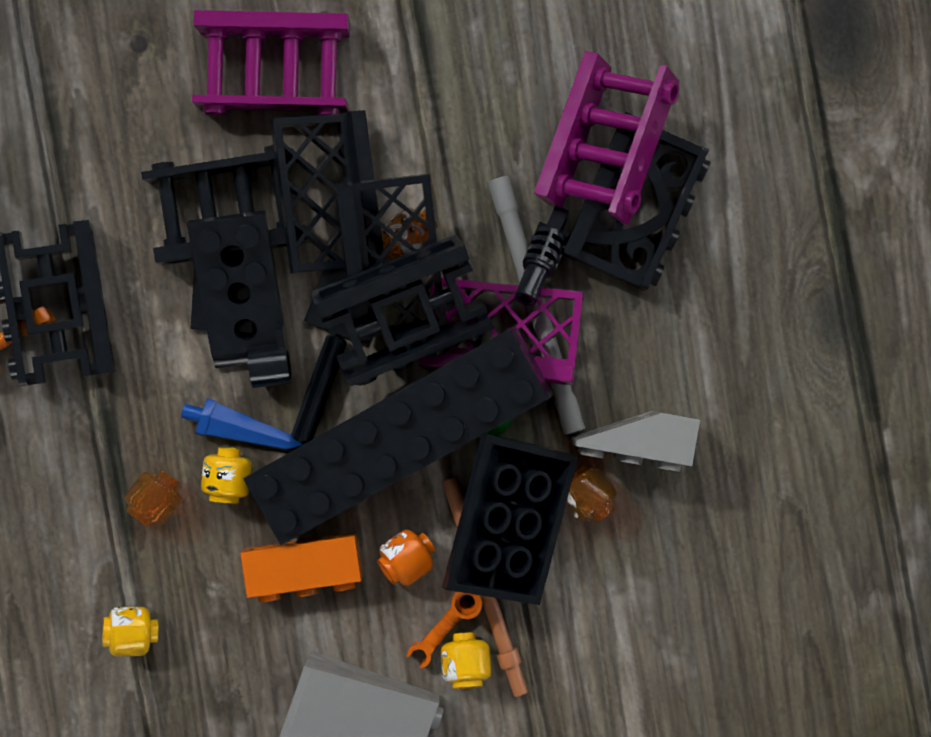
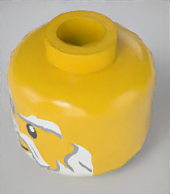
M116 607L111 610L109 617H103L102 646L109 647V652L113 656H143L148 653L150 643L158 642V619L151 620L150 612L146 607Z
M475 633L453 634V641L441 647L442 677L446 682L452 683V689L483 687V681L491 676L489 644L483 640H476Z

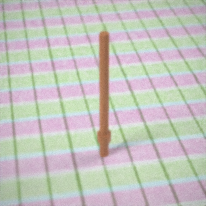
M453 477L442 481V485L456 526L458 527L464 500L457 479ZM482 596L483 606L499 651L496 657L500 669H505L514 697L528 693L519 666L522 660L518 648L512 645L497 598Z

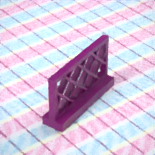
M442 278V287L447 288L446 282ZM455 279L459 292L464 298V305L472 302L484 291L494 292L502 303L487 314L489 319L491 320L507 308L519 323L516 325L518 331L523 329L535 345L529 349L531 354L540 350L545 356L533 357L546 381L553 384L574 386L583 292L542 288L539 297L550 299L543 304L538 298L536 303L539 305V308L521 321L510 307V304L516 300L515 293L519 285ZM434 284L431 286L430 294H434ZM462 289L475 291L467 296ZM500 293L513 295L505 300ZM559 299L574 300L573 315L561 325L547 310ZM455 307L448 313L445 311L446 321L449 323L453 322L451 318L457 314ZM434 310L433 312L437 319V310ZM544 312L556 329L538 342L526 325ZM572 323L569 337L564 329ZM494 329L490 330L494 337L498 335ZM561 333L569 343L568 359L551 358L542 346ZM460 342L450 346L449 350L441 355L420 358L419 365L426 370H437L473 350L474 347L470 342H465L469 349L456 348L462 343Z

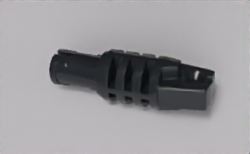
M555 206L548 223H538L522 261L525 271L515 293V299L518 302L527 306H534L546 279L555 274L570 237V232L563 230L567 222L569 210Z

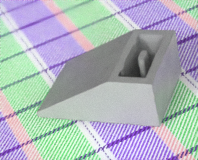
M650 411L572 436L570 443L578 447V452L581 455L604 458L605 451L616 453L615 459L637 465H642L643 458L652 459V465L657 466V468L680 472L681 465H693L700 420Z

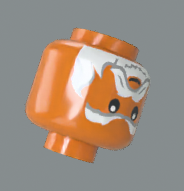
M405 529L380 547V558L377 560L380 569L393 585L399 583L403 586H410L432 570L434 563L431 554L435 552V548L424 533L417 535L413 531Z

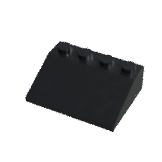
M482 433L442 588L449 591L540 605L578 456L542 445Z

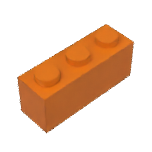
M357 532L290 541L281 546L277 543L250 547L240 552L247 598L258 597L259 603L281 599L280 593L295 591L296 597L315 595L320 587L333 586V591L350 590L356 588L355 582H360L363 578Z

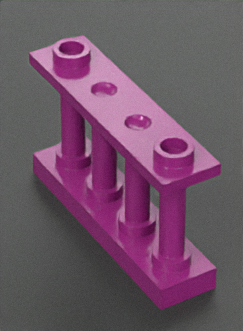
M194 10V27L200 34H204V38L208 39L207 95H192V103L198 109H203V114L220 116L225 115L226 110L317 112L316 116L348 112L349 105L346 98H336L337 42H341V37H350L348 14ZM227 35H242V39L246 40L245 96L222 95L223 40L227 39ZM265 36H280V40L284 41L283 97L260 96L261 41L265 40ZM303 36L318 37V41L322 42L321 97H298L299 42L303 41Z
M585 51L534 194L548 205L561 208L566 197L569 195L609 204L608 212L622 224L629 225L632 215L637 212L640 206V192L670 107L678 99L680 81L668 66L665 65L659 66L654 81L611 73V66L599 53ZM610 88L649 96L642 117L599 109L598 106L603 92ZM594 124L636 132L629 153L586 144L591 127ZM584 159L623 168L616 190L573 180L578 162Z

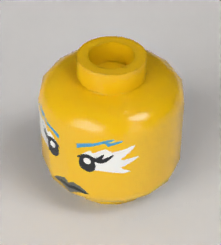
M218 447L217 454H211L204 458L201 490L209 495V501L239 503V498L249 494L250 490L243 478L252 474V462L248 458L240 456L241 449Z

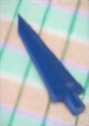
M207 398L204 408L185 403L181 413V418L198 423L195 434L200 436L216 437L281 450L297 448L304 444L292 439L289 433Z

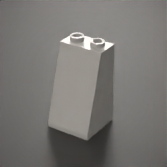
M312 651L304 665L280 737H427L430 729L437 731L444 708L438 707L440 696L438 694Z

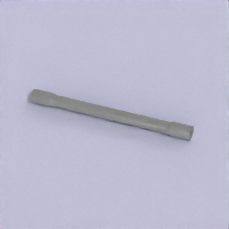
M502 176L487 183L496 213L501 219L520 282L525 271L522 261L527 252L528 244L518 214V204L509 176ZM538 297L539 300L544 304V297ZM537 303L534 306H527L529 315L539 308ZM544 312L531 321L538 342L554 330L551 320ZM555 336L542 347L551 358L562 359ZM550 383L563 434L566 435L585 429L576 396L572 392L571 385Z

